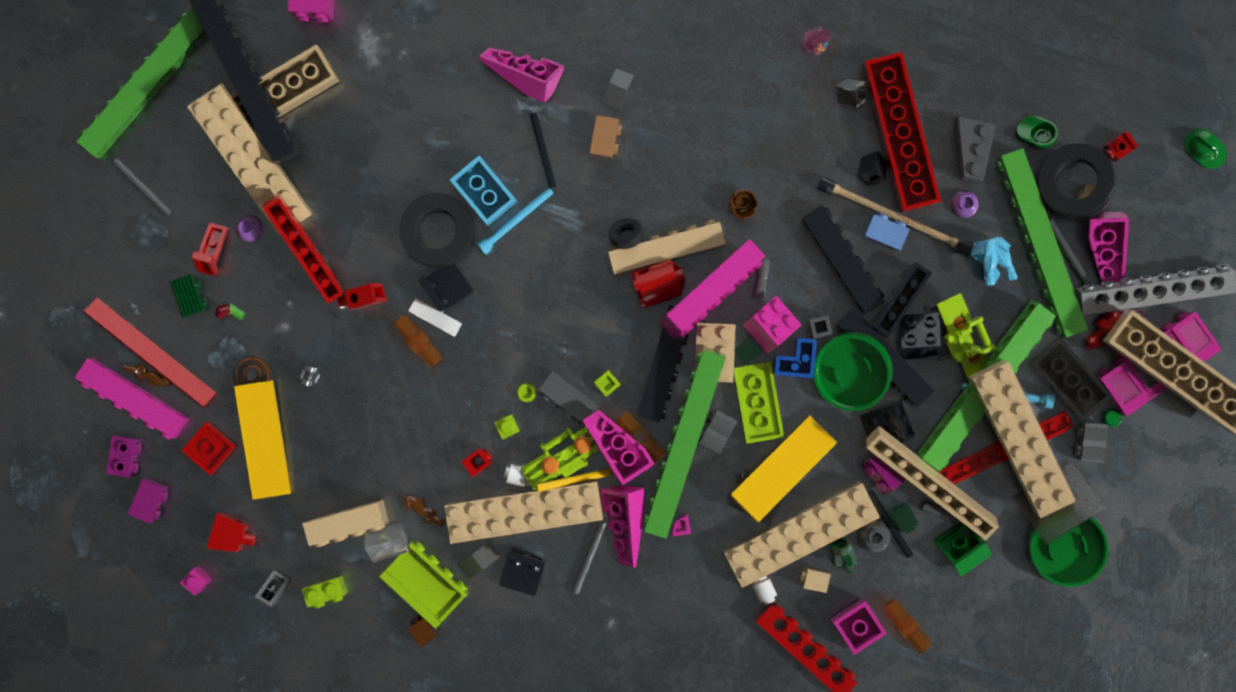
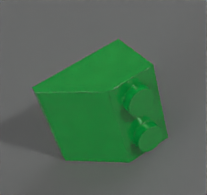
M961 521L958 525L953 526L934 540L948 562L961 577L992 555L988 545L981 536Z

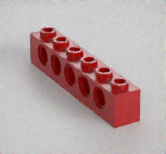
M278 193L263 202L262 208L326 302L330 303L343 295V286L281 194Z
M769 603L756 617V622L833 692H850L858 684L854 679L856 675L848 668L844 670L840 666L842 662L834 655L830 657L826 653L827 649L820 642L816 644L812 641L813 636L806 629L801 631L797 627L799 623L790 616L788 619L783 614L785 610L777 603L775 605ZM777 619L784 621V625L781 628L774 627V622ZM791 632L798 633V638L795 641L788 640ZM806 645L812 646V651L809 654L802 652L803 647ZM820 658H825L827 661L823 667L817 666V661ZM835 671L841 672V676L837 680L831 679V675Z

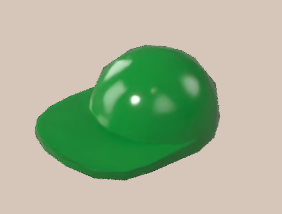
M1032 115L1021 120L1017 126V133L1022 139L1034 144L1036 147L1046 148L1056 142L1058 129L1051 121Z

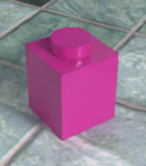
M198 566L193 568L180 583L195 596L208 585L212 578Z

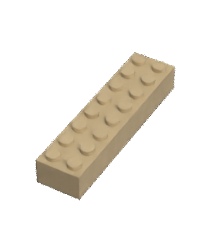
M222 83L187 106L279 236L281 234L262 208L263 202L280 193L299 222L312 214L311 209L281 166L273 163L260 136Z
M1125 310L1103 342L1226 431L1236 434V385L1136 312Z
M1001 360L969 376L1034 513L1039 518H1042L1075 502L1076 500L1010 363L1006 360Z
M598 480L566 485L537 492V490L449 503L444 506L450 544L603 520Z
M857 482L724 550V553L743 588L880 518L863 483Z

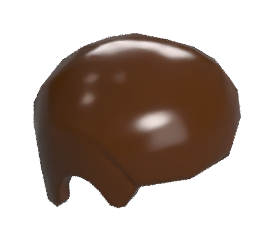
M749 189L735 191L729 199L731 213L739 219H749L755 215V210L758 206L756 195Z

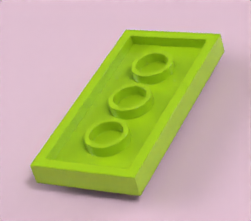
M765 362L734 368L746 444L783 438L784 432L772 363Z

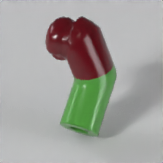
M231 303L219 305L215 312V316L219 319H223L226 315L231 314L240 321L245 315L242 310Z

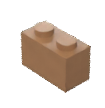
M596 115L590 148L591 156L613 159V155H617L619 144L616 143V138L621 136L622 131L619 119Z

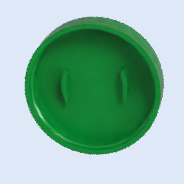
M849 332L837 335L823 346L815 359L814 381L816 387L827 402L839 409L847 411L867 409L882 399L891 384L893 368L888 352L880 342L863 333Z
M1058 510L1042 517L1035 524L1029 535L1028 555L1033 568L1043 579L1057 586L1077 587L1091 582L1102 572L1108 559L1109 545L1103 528L1093 517L1078 510Z

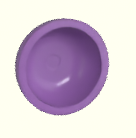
M959 191L951 199V209L958 217H971L978 209V199L970 191Z
M247 214L237 220L235 231L241 240L253 242L262 235L263 224L257 216Z

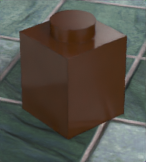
M417 616L410 621L411 625L408 627V630L420 648L438 636L435 628L423 617Z

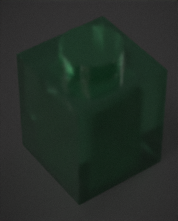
M752 335L735 348V352L745 364H748L763 351V348Z
M907 502L888 510L897 529L901 533L905 532L907 534L915 530V526L919 524Z

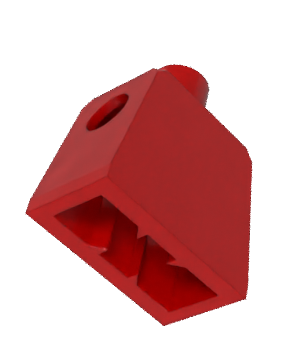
M369 283L344 291L345 296L337 299L341 309L348 307L349 310L387 302L382 283Z
M218 512L216 513L207 549L239 552L242 550L243 544L253 547L256 536L247 533L249 524L227 513Z

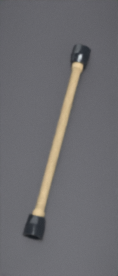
M823 175L817 186V189L830 195L832 193L839 194L889 218L891 217V219L903 222L907 226H911V228L922 231V233L924 232L927 235L929 234V236L931 235V237L938 238L942 242L949 243L954 248V251L968 257L974 243L961 237H958V239L955 237L951 238L937 230L935 231V229L926 227V225L917 223L915 220L908 219L904 215H899V213L897 214V212L895 213V211L890 209L888 210L884 206H879V204L877 205V203L872 201L870 202V200L868 201L864 197L861 198V196L859 197L855 193L852 194V192L850 193L846 189L843 190V188L841 189L836 184L837 181Z

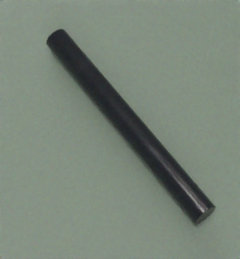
M537 112L531 113L529 115L548 186L553 188L556 187L538 115Z
M873 489L868 491L867 493L874 507L907 558L913 556V552Z

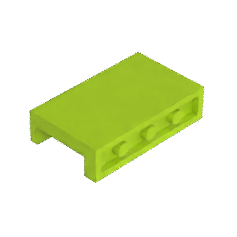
M412 541L379 577L436 629L468 595V587L461 581L457 582L453 578L454 574L446 567L443 569L435 556L432 554L429 556L424 551L425 547L421 543Z

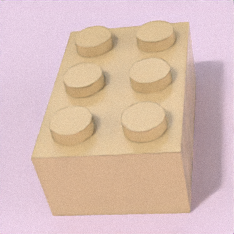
M698 323L696 324L695 360L698 351L702 352L703 347L726 354L718 382H733L736 324ZM696 362L694 363V370H696L698 366V363Z

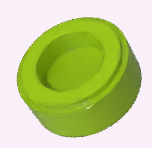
M524 383L519 386L517 396L523 402H530L536 397V388L530 383Z

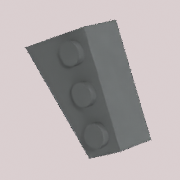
M958 116L954 119L957 135L956 143L958 145L960 180L979 184L984 181L996 125Z

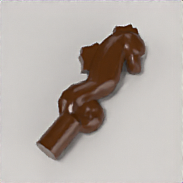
M125 364L123 367V371L134 374L138 379H148L147 382L150 387H166L170 385V382L162 375L159 376L156 372L146 371V367L142 364L137 366Z
M411 495L403 497V505L406 506L407 511L411 510L412 506L417 514L424 515L423 521L425 523H434L441 528L443 527L445 521L437 517L433 509L424 508L423 498H415Z

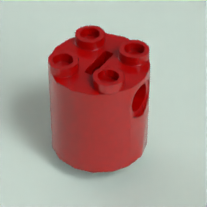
M670 259L630 274L642 308H648L682 296L686 283L682 268Z

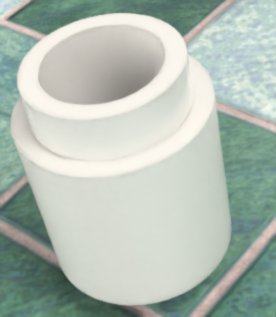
M511 464L510 468L506 467L503 478H506V483L520 487H529V482L520 470V466Z
M765 576L753 582L752 587L760 603L764 602L767 605L775 601L774 597L777 596V593L770 578Z

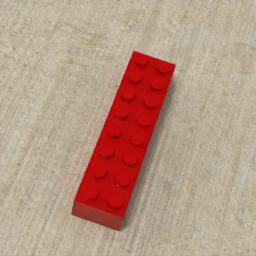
M903 52L865 61L862 64L900 213L941 202Z

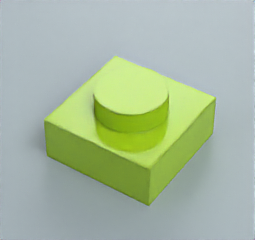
M609 370L594 382L606 397L621 385Z
M512 414L494 422L502 440L520 432Z

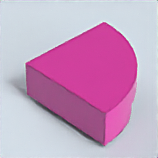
M688 514L681 516L675 521L671 531L672 536L691 534Z

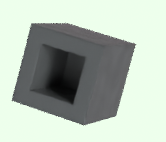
M828 315L807 320L811 339L833 334Z

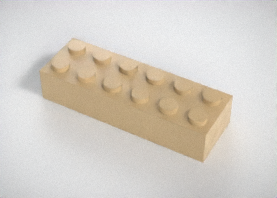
M316 44L262 76L263 81L261 84L263 88L266 87L272 96L270 101L272 105L275 104L279 109L280 115L278 117L338 83L340 80L323 51ZM237 92L233 93L231 97L255 131H257Z

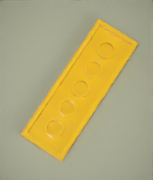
M274 381L234 386L252 499L291 494Z
M809 416L730 496L758 523L836 445L837 441L815 419Z

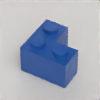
M796 338L794 357L775 355L773 375L814 378L817 340Z

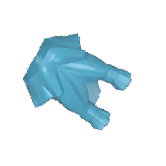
M1002 237L975 242L970 254L971 257L983 264L986 286L996 284L1001 275L996 267L997 263L1004 267L1008 281L1018 278L1009 253L1011 245Z

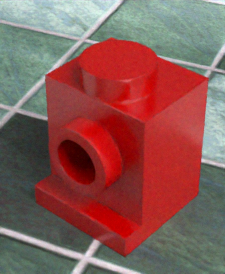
M1128 131L1120 134L1104 146L1106 149L1105 154L1110 160L1113 159L1114 162L1139 147ZM1119 143L1124 148L1123 150H1120L1118 148Z
M479 448L461 461L471 477H474L492 464L490 461L492 456L487 449L482 450V448ZM477 457L482 459L481 464L475 462Z

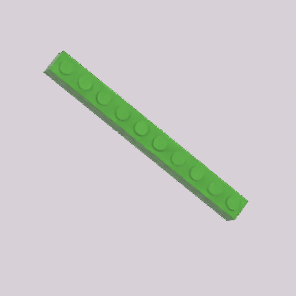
M192 5L187 13L185 12L180 16L179 23L168 30L166 33L167 37L155 45L154 52L143 59L141 62L142 66L137 71L131 73L129 81L119 87L116 91L117 95L104 105V110L92 119V124L88 129H84L79 134L77 142L94 157L99 159L205 37L206 32Z
M1024 149L1002 155L997 158V167L999 172H1002L1005 180H1003L1005 189L1009 190L1011 195L1010 204L1013 209H1016L1018 214L1016 220L1019 227L1022 226L1023 240L1026 245H1029L1031 251L1029 252V257L1032 263L1036 265L1037 270L1035 273L1037 279L1043 284V296L1045 299H1048L1050 304L1048 309L1056 316V332L1062 338H1067L1087 331L1088 328Z
M1031 300L979 371L1001 360H1006L1010 363L1014 374H1016L1018 366L1023 360L1028 358L1030 350L1040 342L1042 334L1052 326L1056 316L1040 303ZM971 381L916 454L939 472L947 466L953 453L959 450L962 441L971 434L974 425L983 418L985 410Z
M704 347L702 352L698 351L695 360L698 366L696 370L692 369L689 378L692 384L690 389L686 388L683 397L686 403L684 407L680 406L677 416L680 418L678 425H674L671 434L675 437L673 443H668L666 454L669 455L667 461L663 460L660 471L663 472L662 477L656 480L654 489L657 492L655 497L651 496L648 505L651 510L649 515L645 514L643 520L644 532L667 538L726 354Z

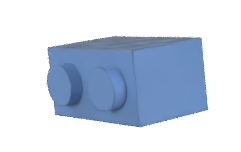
M878 213L871 216L863 237L898 252L901 251L910 229L905 227V223L897 220L894 223L888 220V216Z

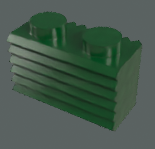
M189 274L170 281L182 318H188L208 311L206 306L209 303L207 297L201 293L202 283L199 277Z

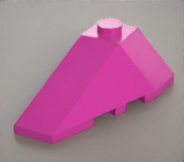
M488 48L479 56V60L524 94L543 103L554 93L565 68L564 65L549 59L541 58V61L530 59L529 55L518 57L513 56L512 52Z
M1103 212L1089 218L1088 238L1101 282L1112 281L1115 283L1125 279L1129 217L1124 212Z
M600 410L593 412L582 420L617 482L621 485H624L654 465L646 449Z
M631 485L600 488L602 509L604 513L607 512L610 522L607 525L609 530L612 529L615 538L613 544L619 564L635 568L645 511L644 488Z

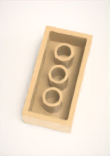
M379 500L309 520L303 523V528L308 546L314 545L317 548L330 543L329 540L332 539L335 543L345 540L350 534H352V537H357L366 533L368 529L371 532L381 530L389 520L384 502Z

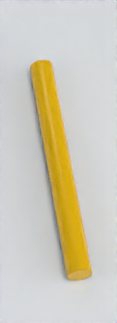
M607 468L536 484V490L540 492L610 476L611 471Z

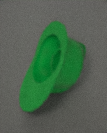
M1195 129L1185 138L1186 151L1203 167L1216 169L1226 161L1227 150L1225 145L1210 131Z

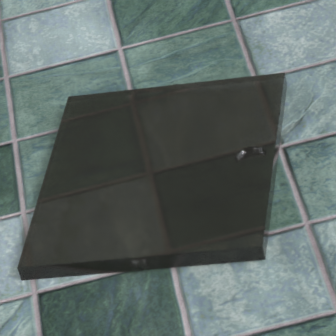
M1072 462L1061 468V471L1076 500L1075 502L1039 518L1034 513L1024 491L1013 497L1028 519V522L1031 523L1046 545L1106 509L1090 487V484L1086 482Z

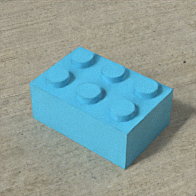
M480 156L450 179L452 184L487 226L491 225L517 203V200Z

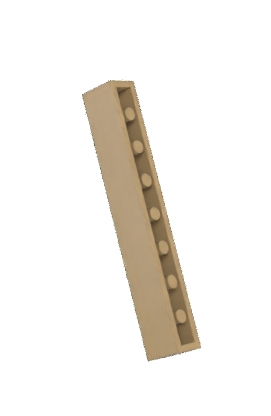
M880 426L866 439L867 449L984 540H987L999 528L997 518Z

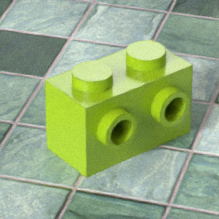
M342 575L308 585L302 589L307 608L313 606L314 609L325 606L324 602L330 600L332 603L343 600L342 596L348 593Z

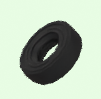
M621 219L615 222L609 229L610 241L612 245L619 249L635 247L643 239V228L635 219ZM623 231H633V233L628 237L619 236V234Z

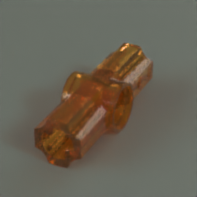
M403 315L393 324V327L406 340V344L416 354H419L430 368L434 367L444 358L431 344L428 336L421 329H418L409 317Z
M628 411L615 421L635 441H637L635 436L638 432L646 434V440L638 443L646 449L654 464L666 454V451Z
M895 598L882 608L890 620L893 621L900 634L905 639L907 638L919 654L930 648L932 643L928 637L921 631L914 618L907 614Z

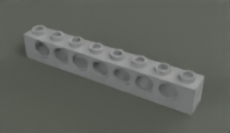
M1227 264L1216 265V268L1199 267L1195 271L1180 270L1175 274L1160 273L1159 276L1155 277L1146 275L1135 280L1125 278L1121 279V282L1105 281L1101 285L1085 284L1081 288H1076L1077 300L1084 316L1236 293V271ZM1216 277V280L1210 284L1211 279ZM1194 280H1197L1196 284L1194 286H1191V283ZM1178 282L1177 287L1172 289L1173 284ZM1159 285L1158 290L1153 292V288ZM1140 288L1139 293L1136 294V295H1133V294H1134V291H1135L1136 289ZM1121 291V294L1114 298L1116 292ZM1102 294V297L1095 301L1096 296Z

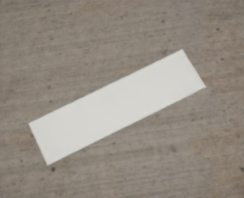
M415 298L409 309V312L454 337L462 323Z

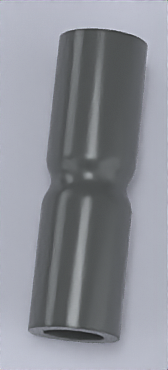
M761 260L763 264L757 269L753 297H765L770 260Z
M926 499L924 500L921 507L922 511L958 525L960 520L945 508Z

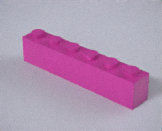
M93 358L85 360L75 377L80 381L79 384L86 389L92 388L96 391L95 394L102 399L108 398L116 408L126 409L129 411L127 413L129 416L135 419H142L145 421L144 425L151 429H158L161 431L160 435L167 439L178 438L190 419Z

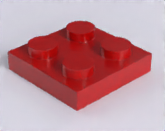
M207 421L181 451L211 476L237 446Z

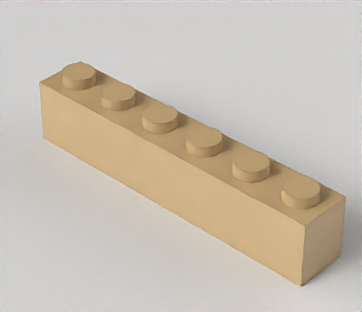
M711 220L705 222L703 227L697 228L696 225L686 227L684 232L678 233V230L667 232L666 237L660 238L659 235L649 237V241L640 242L635 247L629 249L612 247V251L608 253L614 275L651 266L669 259L673 260L725 246L726 243L721 224Z

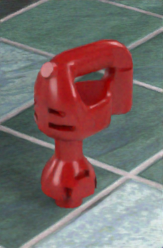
M1117 311L1102 314L1095 322V326L1098 328L1094 335H1090L1084 340L1087 343L1085 346L1087 349L1092 351L1093 348H1099L1100 338L1104 333L1108 334L1120 316Z

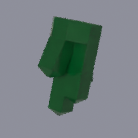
M841 537L831 545L833 563L835 567L842 566L843 560L846 571L850 574L855 571L853 566L859 563L850 539Z

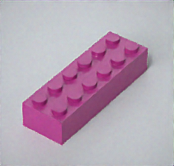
M749 239L659 323L674 339L679 335L682 338L694 328L692 323L696 325L708 315L706 310L710 313L722 300L744 282L749 275L763 264L761 260L765 255Z

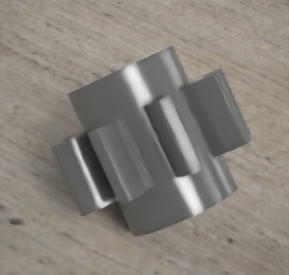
M303 364L302 368L297 367L295 376L299 377L297 382L307 386H312L313 382L317 383L320 374L316 373L317 368L307 364Z

